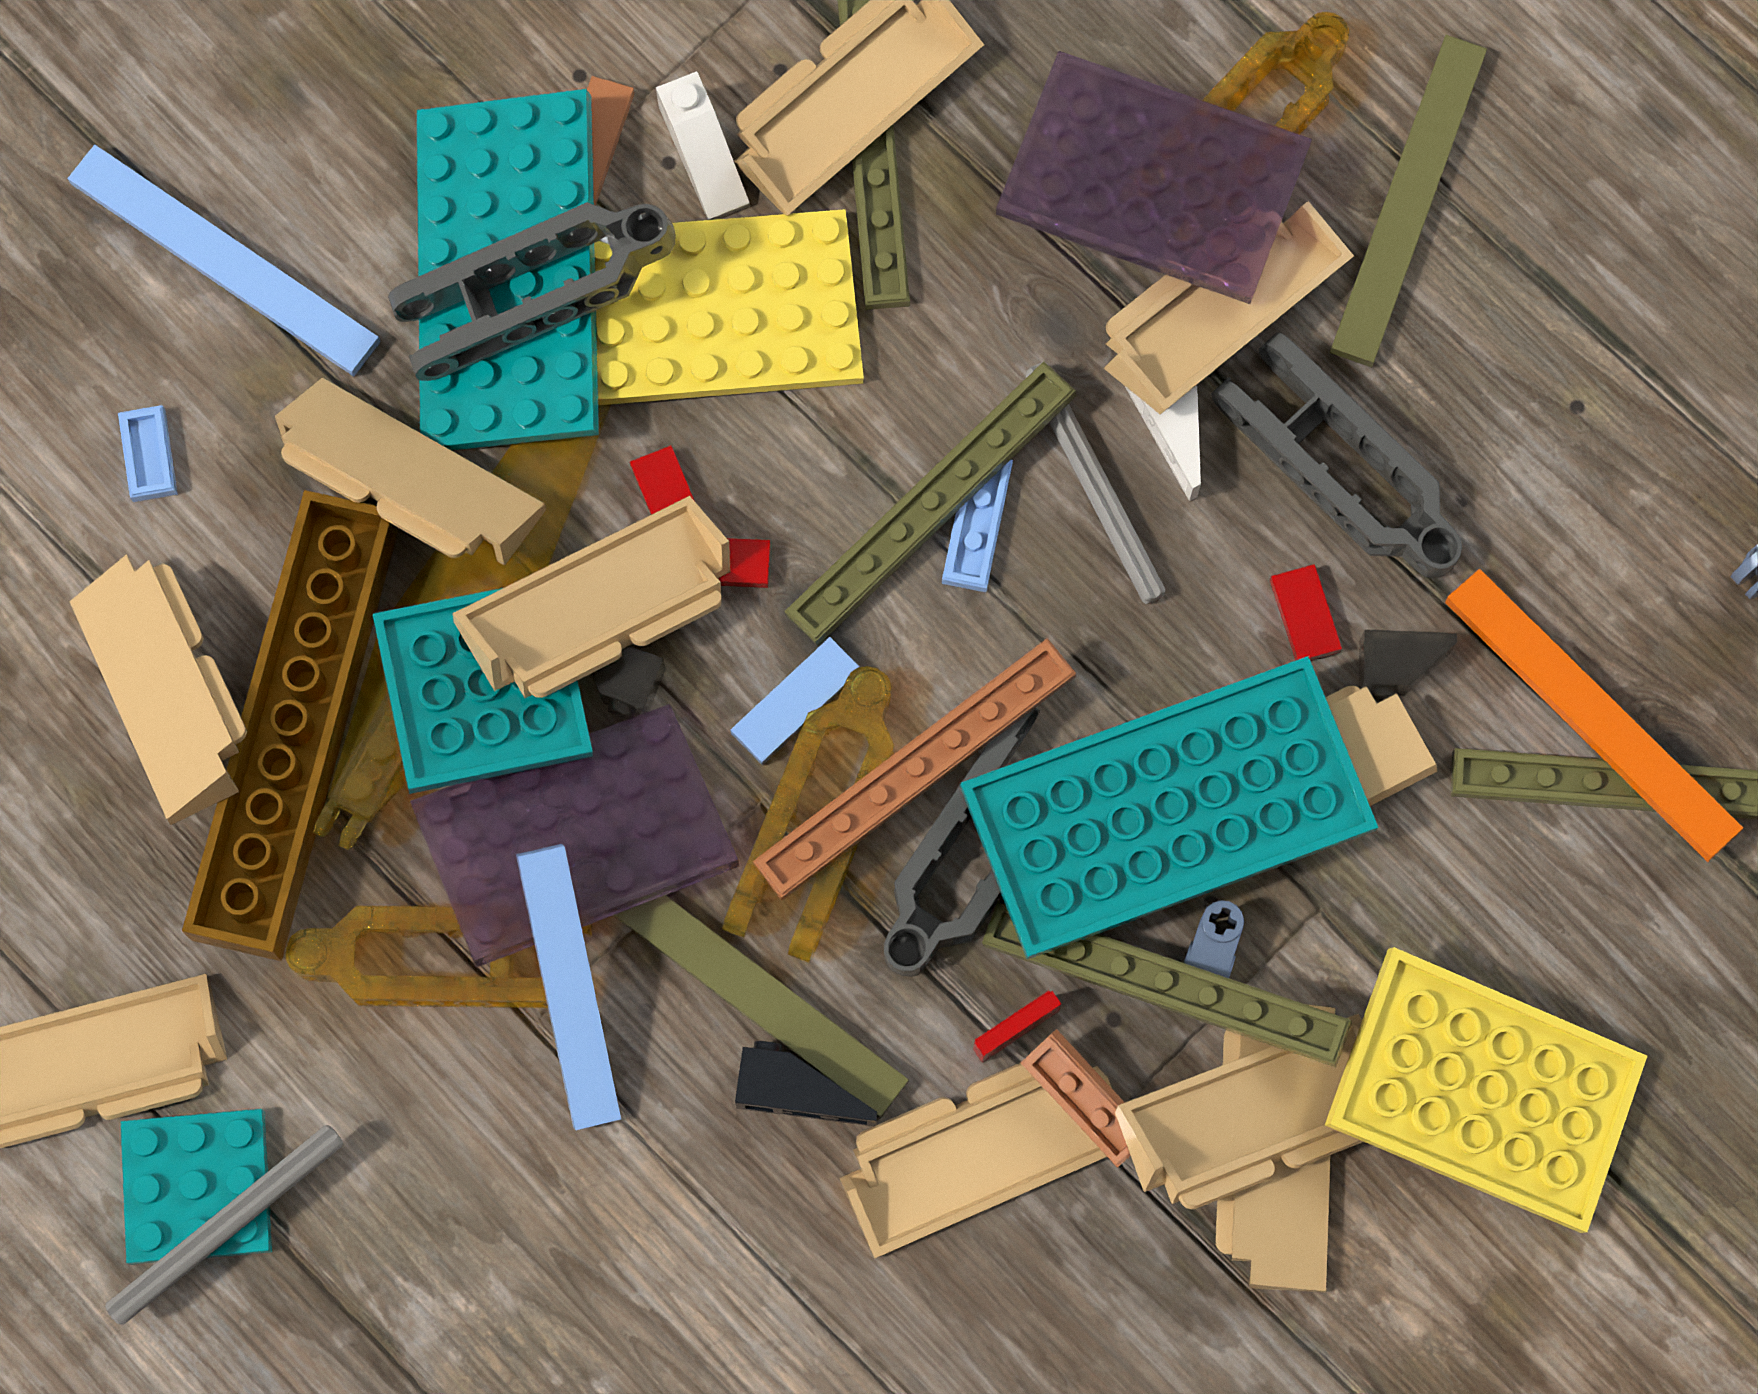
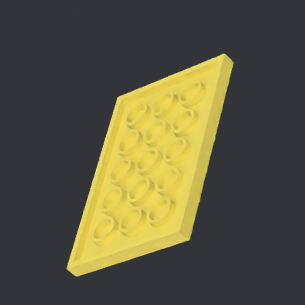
M846 209L672 223L676 239L671 253L663 259L642 267L628 297L596 310L598 405L863 384L864 376ZM601 241L594 243L595 272L605 268V263L610 260L613 254L610 245Z
M1393 947L1387 950L1325 1126L1579 1233H1586L1596 1209L1647 1055Z

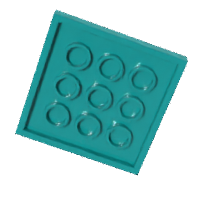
M503 588L373 613L409 794L593 757L578 681L542 698L533 695L524 698L515 681L494 691L456 627L453 619L454 612Z

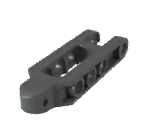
M586 202L395 287L389 293L388 298L394 316L400 322H411L425 318L465 300L472 322L440 335L439 341L419 349L413 355H409L416 378L421 381H431L445 377L628 297L642 267L663 259L673 250L676 239L673 224L665 213L655 205L641 204L615 213ZM601 241L610 245L613 254L610 260L605 263V268L576 281L572 278L563 281L564 286L535 299H532L530 296L522 299L523 304L503 313H497L489 289L595 242Z
M1276 332L1259 348V353L1266 365L1306 403L1285 424L1259 400L1254 402L1242 389L1231 382L1230 377L1211 393L1212 399L1219 410L1369 556L1403 557L1418 573L1428 578L1444 576L1454 568L1460 558L1462 544L1455 529L1440 514L1439 482L1287 336ZM1325 421L1411 504V516L1399 528H1391L1389 525L1384 528L1360 504L1362 499L1356 493L1351 496L1328 474L1329 467L1323 462L1319 465L1299 443Z
M1037 708L1033 709L987 744L962 782L1005 767L1032 728L1040 710ZM1078 735L1076 740L1082 739L1083 737ZM960 785L894 882V894L899 918L884 942V959L887 966L901 976L912 977L920 974L928 966L939 948L971 942L998 900L1002 897L991 869L984 880L980 879L976 885L973 897L959 918L955 917L953 921L943 923L920 907L919 894L972 817Z

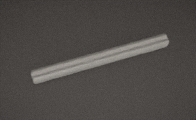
M1041 363L1036 364V365L1032 366L1031 368H1029V369L1026 371V378H1027ZM1068 404L1049 423L1142 602L1149 604L1157 601L1164 596L1165 587Z
M323 1126L107 1302L105 1308L111 1318L120 1325L128 1322L340 1149L343 1145L341 1137L331 1126Z

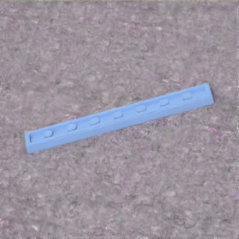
M95 144L67 178L71 185L353 377L379 345L380 339L377 335Z

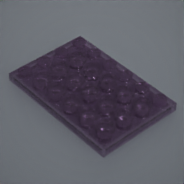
M1058 51L996 207V215L1251 305L1312 139Z
M670 704L590 733L593 757L451 785L410 801L413 813L475 967L535 945L516 854L559 844L565 846L581 927L739 867V859Z

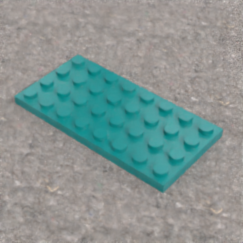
M587 89L417 110L418 277L586 202L594 205L592 97ZM594 243L489 289L497 313H503L523 304L522 299L530 296L532 299H535L564 286L563 281L572 278L576 281L594 273ZM465 300L419 319V349L439 341L440 335L472 322ZM596 311L445 377L431 381L419 380L420 433L449 450L599 435Z
M1309 656L960 783L961 791L1027 960L1372 833L1378 829V824Z

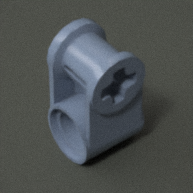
M1220 900L1213 902L1206 908L1200 919L1194 940L1189 945L1184 960L1185 964L1226 978L1230 977L1236 958L1234 954L1244 925L1242 911L1237 905L1230 901ZM1220 913L1226 914L1228 916L1227 923L1234 927L1233 929H1226L1223 935L1215 933L1216 925L1209 922V918L1217 919Z

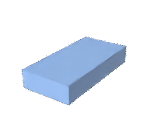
M163 405L118 413L129 495L132 502L178 495L166 411Z

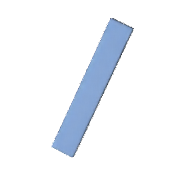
M559 844L516 854L573 1128L580 1130L621 1120L565 846Z

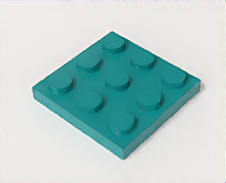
M263 1109L121 1121L126 1263L134 1265L158 1262L268 1172L265 1111ZM270 1206L206 1258L272 1252Z

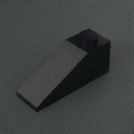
M754 1041L753 1048H742L735 1098L737 1109L872 1127L877 1125L878 1117L876 1110L791 1053L781 1052V1044Z

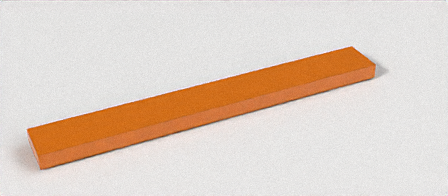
M1478 569L1447 597L1445 603L1707 862L1743 830V827L1481 569Z

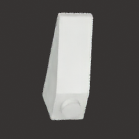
M696 71L656 87L660 112L707 219L716 220L750 207L748 197L719 121L698 72Z
M1125 386L1188 500L1191 501L1197 498L1201 486L1197 386L1187 392L1161 415Z

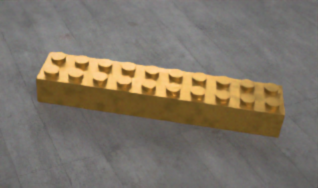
M307 490L303 492L241 715L247 734L241 742L236 744L239 753L230 757L226 769L239 792L217 802L182 932L191 941L282 962L374 622L373 613H376L399 530L397 526L379 516L377 506L361 502L357 503Z

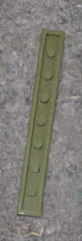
M837 0L839 24L842 25L870 0ZM892 125L852 159L865 310L910 306L894 126Z
M1445 35L1332 344L1331 354L1372 368L1487 48Z
M1043 361L784 611L786 616L819 646L1077 396L1076 391Z
M1455 748L1452 752L1451 797L1656 812L1604 759ZM1680 765L1733 818L1758 819V771Z
M613 856L586 889V896L816 1071L876 1110L878 1118H882L908 1084L909 1079Z
M999 900L982 941L983 946L1333 1067H1336L1352 1025L1350 1019L1099 934L1027 960L1005 902Z

